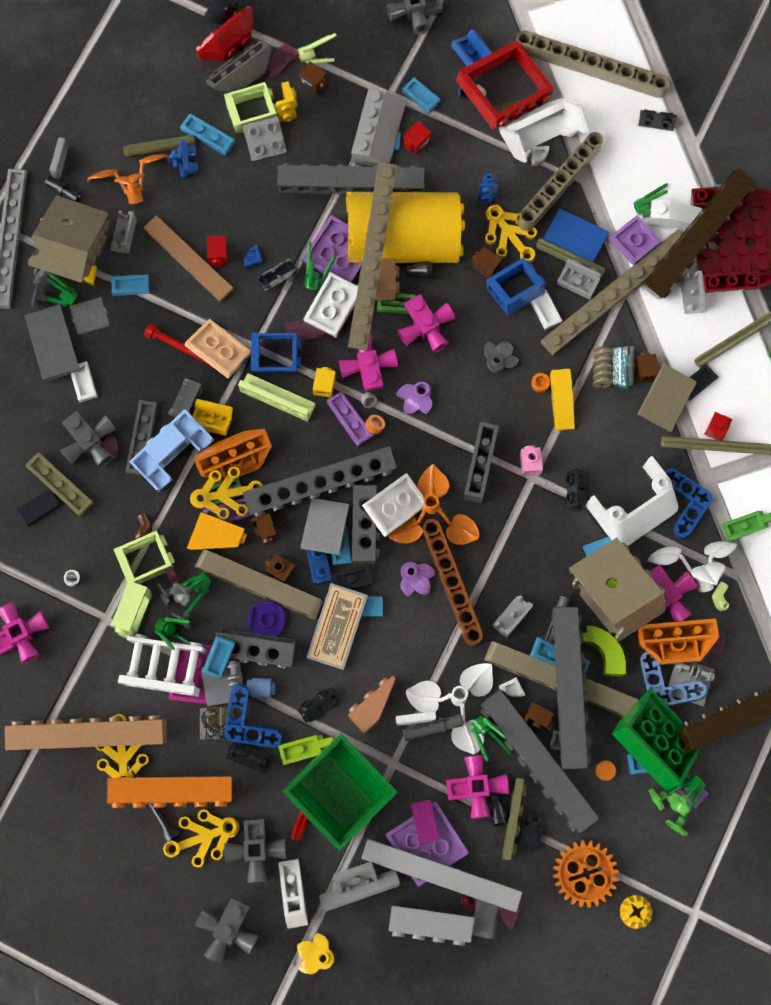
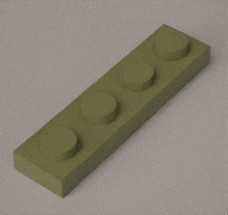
M39 452L25 465L79 517L94 504Z
M516 778L514 782L502 859L508 861L516 855L517 845H514V838L519 836L520 825L517 824L518 816L522 817L524 807L520 802L521 797H525L527 789L524 779Z

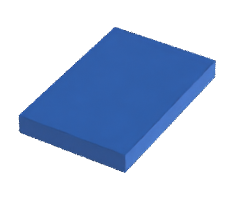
M559 208L543 239L594 262L609 232Z

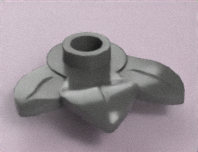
M490 341L486 343L484 355L488 359L487 366L492 372H500L504 368H513L519 362V358L512 355L513 345L510 342L504 341L498 345Z

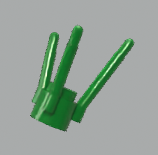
M668 183L656 188L642 198L636 199L633 202L636 213L638 215L642 214L643 217L651 215V211H649L652 205L651 201L668 193V190L658 193L667 187Z
M311 241L308 242L306 280L304 286L311 290H318L319 285L324 284L325 278L336 259V255L332 256L322 277H320L318 272L313 271L314 260H311Z
M167 615L156 622L155 634L159 635L171 650H175V647L168 640V636H174L183 643L190 645V641L175 633L176 628L174 623H172L190 624V620L171 618Z
M481 715L472 722L473 729L471 732L477 740L485 761H489L479 734L485 736L489 733L509 755H512V752L492 729L504 739L507 736L491 723L487 717Z

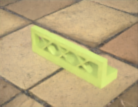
M248 373L244 381L240 380L238 384L240 392L307 422L316 406V403Z

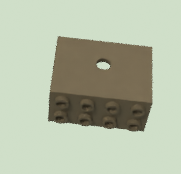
M55 196L33 233V245L37 248L29 258L28 265L82 283L84 277L89 276L91 266H94L102 246L104 247L107 236L104 234L105 231H108L110 221L107 220L109 213L60 196Z
M617 537L569 568L570 573L575 576L572 583L574 589H581L579 594L610 634H617L615 636L617 642L666 611L663 587L653 581L651 573L641 567V562L637 556H632L626 543H621ZM611 579L618 582V585L614 588L606 585Z

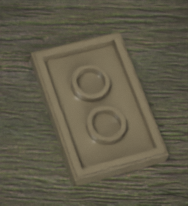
M663 364L637 415L671 432L697 382L667 364Z

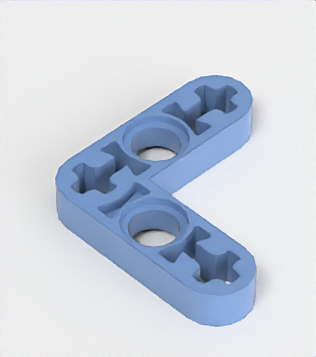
M644 652L641 655V667L647 690L652 688L660 697L666 696L665 692L669 691L671 702L667 703V698L662 699L668 706L698 701L705 697L707 692L706 686L700 681L665 688L659 662L657 660L652 662L653 669L657 667L658 671L651 670L646 673L645 670H649L648 663H644L647 659L646 656H650L651 659L654 658L648 652ZM652 674L657 675L660 679L656 685H651L648 682V678ZM695 686L703 689L699 696L696 693H690L691 698H687L686 687H689L688 691L694 690ZM679 689L683 692L684 696L681 700H675L672 697L674 690Z

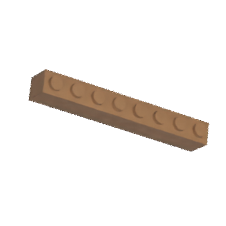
M160 715L148 716V720H141V716L129 717V721H121V717H110L109 721L102 722V718H89V722H82V719H70V723H63V719L50 720V724H43V720L31 721V725H24V721L11 722L12 725L5 726V750L167 743V720L160 719Z

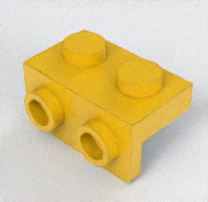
M288 81L282 83L284 100L276 102L279 122H289L297 118L295 107H298L294 87L290 88Z
M196 399L195 410L192 416L207 432L226 436L232 422L233 408Z

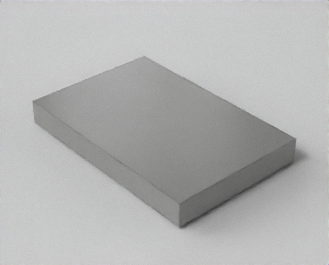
M315 498L311 499L301 549L339 555L349 504Z

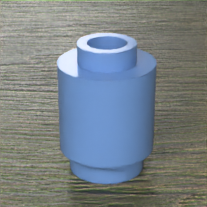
M252 678V680H247L246 687L252 698H271V695H275L276 684L272 683V679Z

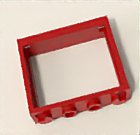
M517 40L459 70L456 82L493 130L501 125L505 126L512 119H518L527 111H533L539 104H545L547 100L552 98L551 95L554 90L553 86ZM515 57L540 91L497 113L473 82V79Z

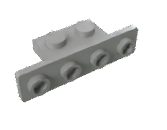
M368 862L333 874L337 889L319 895L323 912L398 887L400 886V881L396 870L376 875L372 862Z

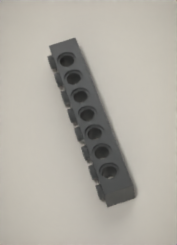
M387 446L242 493L249 514H254V517L265 514V510L270 508L273 511L284 508L283 504L289 502L291 505L301 503V498L309 496V499L317 498L320 496V492L327 491L329 494L338 491V487L342 485L348 488L357 485L356 481L361 479L367 482L375 479L374 475L380 473L382 476L392 474V470L397 467L391 448ZM373 459L379 462L377 470H372L370 467V462ZM355 465L361 468V473L358 476L352 473V468ZM336 471L343 473V479L340 482L334 480V473ZM319 476L325 479V484L321 488L315 484V480ZM300 482H304L307 485V490L304 493L297 491V485ZM282 488H286L289 492L286 499H281L278 495L279 490ZM263 494L270 496V502L267 505H263L260 502V497Z

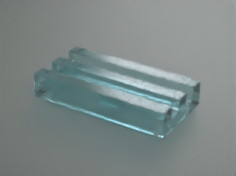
M620 347L613 348V385L621 389H627L628 352Z

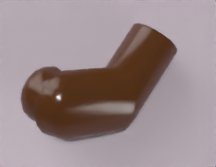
M146 513L138 516L141 526L138 532L135 533V539L152 532V525Z

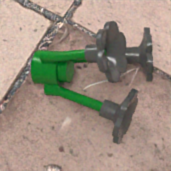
M38 268L34 269L35 280L33 283L36 284V288L33 293L31 306L34 307L37 300L51 301L64 307L67 304L70 306L73 304L78 295L74 289L69 287L54 273ZM44 280L46 283H51L62 292L59 297L62 300L40 293L39 284L37 283Z
M201 572L199 575H194L191 579L181 584L174 583L173 587L166 590L160 584H157V590L167 607L170 606L169 596L174 595V600L177 603L186 606L188 601L191 600L188 594L191 592V589L195 592L200 591V594L188 610L184 611L181 616L175 613L171 615V618L188 620L192 610L209 591L207 587L211 585V581L205 573ZM177 623L187 630L191 629L190 624Z

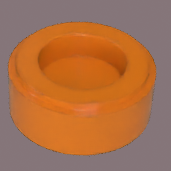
M545 373L534 375L531 382L532 388L539 393L546 392L551 384L549 376Z
M371 415L366 420L365 426L370 433L379 434L385 428V421L379 415Z
M601 761L597 764L595 773L600 780L609 781L615 776L616 768L610 761Z

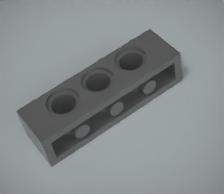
M480 422L463 500L482 504L498 433V425Z
M353 485L352 565H375L376 559H379L380 548H376V540L380 541V530L376 529L374 521L366 510L361 507L380 493L377 492V486ZM368 521L372 526L369 529H364L361 527V524ZM369 540L372 544L370 547L364 548L361 546V542Z
M219 628L216 632V635L233 640L240 645V650L233 649L230 658L238 659L239 662L249 663V661H255L258 665L262 666L275 664L277 665L276 667L287 669L293 665L297 641L295 639ZM250 646H257L260 652L253 653ZM270 649H277L279 651V655H271Z

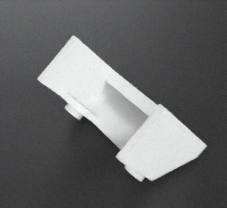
M563 98L547 102L531 112L528 111L522 114L516 120L508 121L505 126L501 125L498 127L513 157L524 163L527 162L526 158L531 152V147L537 146L558 135L572 137L577 134V131L585 134L589 133L581 105Z
M653 456L647 460L643 468L653 480L652 488L656 492V496L628 515L619 506H613L605 510L595 496H592L588 501L586 507L611 540L617 537L621 543L625 542L629 546L677 512L678 502L672 482Z

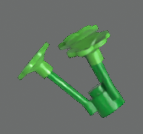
M696 775L691 779L687 777L681 785L666 792L662 791L657 794L653 788L648 790L653 802L660 811L665 809L662 801L667 798L671 808L682 815L678 817L676 822L666 820L665 823L674 831L687 836L688 833L683 829V825L686 822L685 818L697 799L703 794L702 790L706 787L704 781ZM683 786H686L684 788L687 792L686 794H682L681 796H679L677 793H673L676 790L682 788ZM689 796H692L693 799L691 800V802H690L689 805H688V802H687V801L689 800L688 797H689Z

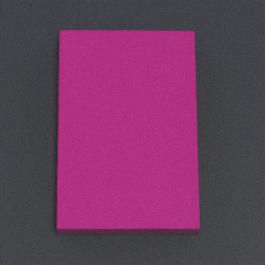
M182 641L177 642L178 644H185ZM202 644V647L208 650L207 654L198 653L193 683H195V687L200 689L199 697L170 693L169 700L207 705L201 667H204L212 645ZM180 650L174 677L177 684H182L185 681L191 653L189 651Z

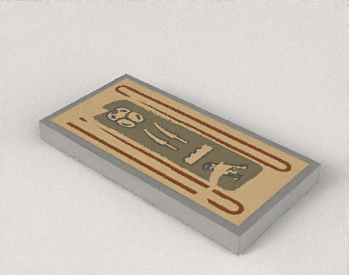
M332 583L330 584L306 658L344 670L368 595Z

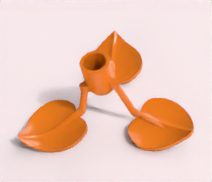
M151 155L139 160L140 173L120 177L117 173L119 170L109 169L91 175L87 181L89 183L92 179L114 176L116 177L114 181L119 182L124 190V194H127L129 204L143 202L141 191L143 190V177L146 176L143 173L144 165L161 158H167L169 155Z
M434 464L422 474L418 481L417 488L424 497V508L419 519L416 521V518L412 516L388 534V537L397 543H413L423 534V530L418 524L421 523L425 513L435 514L439 512L446 523L450 525L446 530V536L451 543L466 545L479 539L478 527L471 518L458 514L450 522L442 508H440L439 498L445 496L448 492L449 481Z

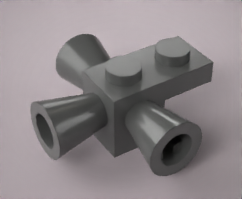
M404 0V3L387 4L390 21L392 22L407 14L408 21L413 20V31L415 34H423L431 28L425 16L443 11L440 0Z
M77 411L62 422L77 441L59 450L71 465L83 451L88 456L92 455L98 468L105 466L112 460L113 455L102 447L104 444L100 438L117 429L105 415L93 429Z
M265 820L244 821V845L224 843L225 863L245 858V862H250L247 883L267 881L262 861H267V856L287 859L286 839L266 843Z
M231 898L220 920L206 908H203L195 927L213 931L212 936L216 938L205 952V957L222 964L227 944L233 945V943H236L250 955L259 935L240 930L250 907Z

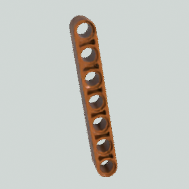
M428 519L423 525L424 538L464 641L469 646H477L482 640V630L440 523L435 519ZM432 525L436 527L437 531L429 533L426 528ZM441 543L444 548L441 551H436L433 545ZM448 561L451 566L444 569L440 566V563ZM453 578L458 584L451 587L447 584L448 579ZM461 596L465 602L458 605L454 602V598ZM468 614L472 620L469 623H465L461 620V616ZM475 632L478 634L479 639L471 641L468 638V634Z

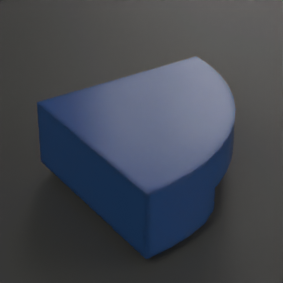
M257 245L251 247L244 258L245 269L263 264Z

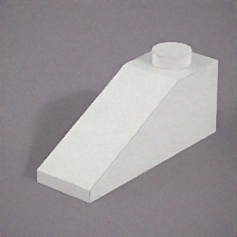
M652 200L650 222L651 225L688 227L703 208L673 201Z
M299 859L279 862L284 915L287 927L293 928L308 925Z

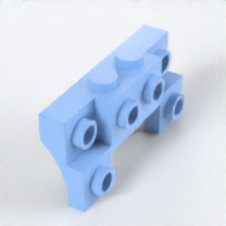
M184 409L170 424L163 426L156 437L148 440L146 446L129 462L160 492L173 480L163 469L190 443L199 452H202L214 439Z

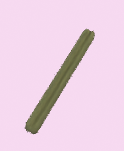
M771 311L696 357L694 360L696 366L702 367L771 324Z
M662 436L661 438L662 447L771 455V444Z

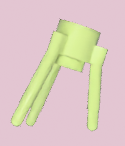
M337 34L328 35L310 45L299 48L298 52L302 63H308L309 61L312 63L334 62L333 58L312 59V57H315L313 48L331 40Z

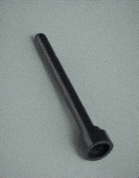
M131 760L127 762L128 771L133 766ZM131 770L134 776L133 778H141L138 772L135 774L134 771ZM148 804L164 830L163 838L166 843L178 838L181 834L173 825L170 826L161 809L154 808L153 804Z

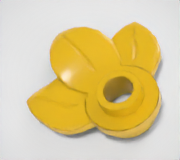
M316 933L313 942L303 941L297 945L298 953L304 959L299 965L301 972L314 974L319 969H329L333 965L334 954L329 950V941L324 935ZM322 955L326 956V961L324 963L321 961Z

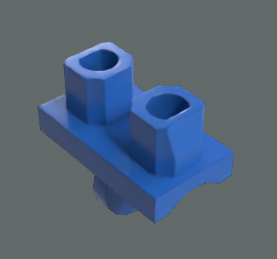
M181 140V146L177 150H172V155L167 157V161L169 164H173L175 169L179 168L180 178L186 179L188 174H196L198 171V163L190 162L188 159L195 158L196 146L187 145L186 140Z

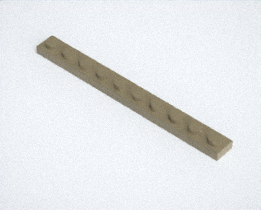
M378 162L348 348L367 351L397 170V165Z
M677 229L543 338L541 344L554 356L641 285L683 232Z

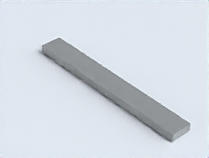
M8 169L0 229V308L11 309L27 181L26 170Z
M367 839L361 858L517 912L523 891L372 839Z

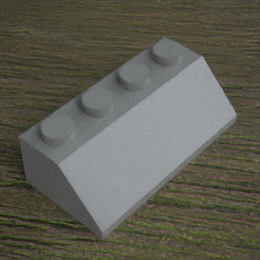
M368 88L351 152L354 163L373 167L378 165V162L391 163L405 109L404 102L386 91Z
M392 906L389 931L393 932L392 936L404 937L406 933L413 934V939L425 940V936L433 937V942L445 943V939L453 940L454 945L465 946L466 942L470 943L474 917Z

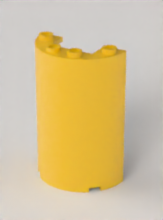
M373 192L346 193L349 234L348 263H362ZM393 192L382 259H395V263H421L429 261V263H458L459 257L463 256L461 231L465 230V221L461 220V214L464 213V203H461V196L457 192Z

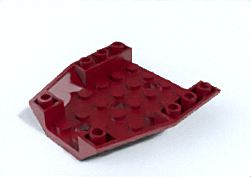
M720 186L692 188L690 205L703 208ZM753 186V192L741 200V207L729 215L731 218L727 224L721 225L717 230L719 232L712 241L709 240L707 242L706 250L701 255L698 254L695 257L697 271H702L705 293L754 290L771 285V190ZM745 240H752L754 242V246H747L745 244ZM714 242L718 248L711 249L708 243Z

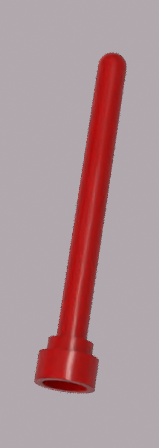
M150 323L144 332L145 337L159 339L208 364L187 348L184 343L160 332L157 325Z

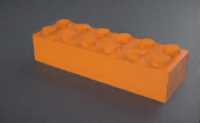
M232 777L108 778L107 803L112 804V808H125V804H133L134 808H146V804H153L154 808H166V804H174V807H186V803H194L195 807H207V803H215V807H227V803H231Z

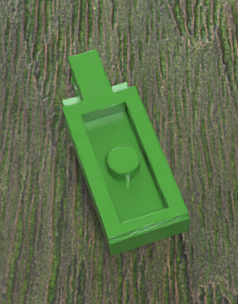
M758 510L722 523V528L728 542L768 528V523L771 522V512L764 514L763 511Z

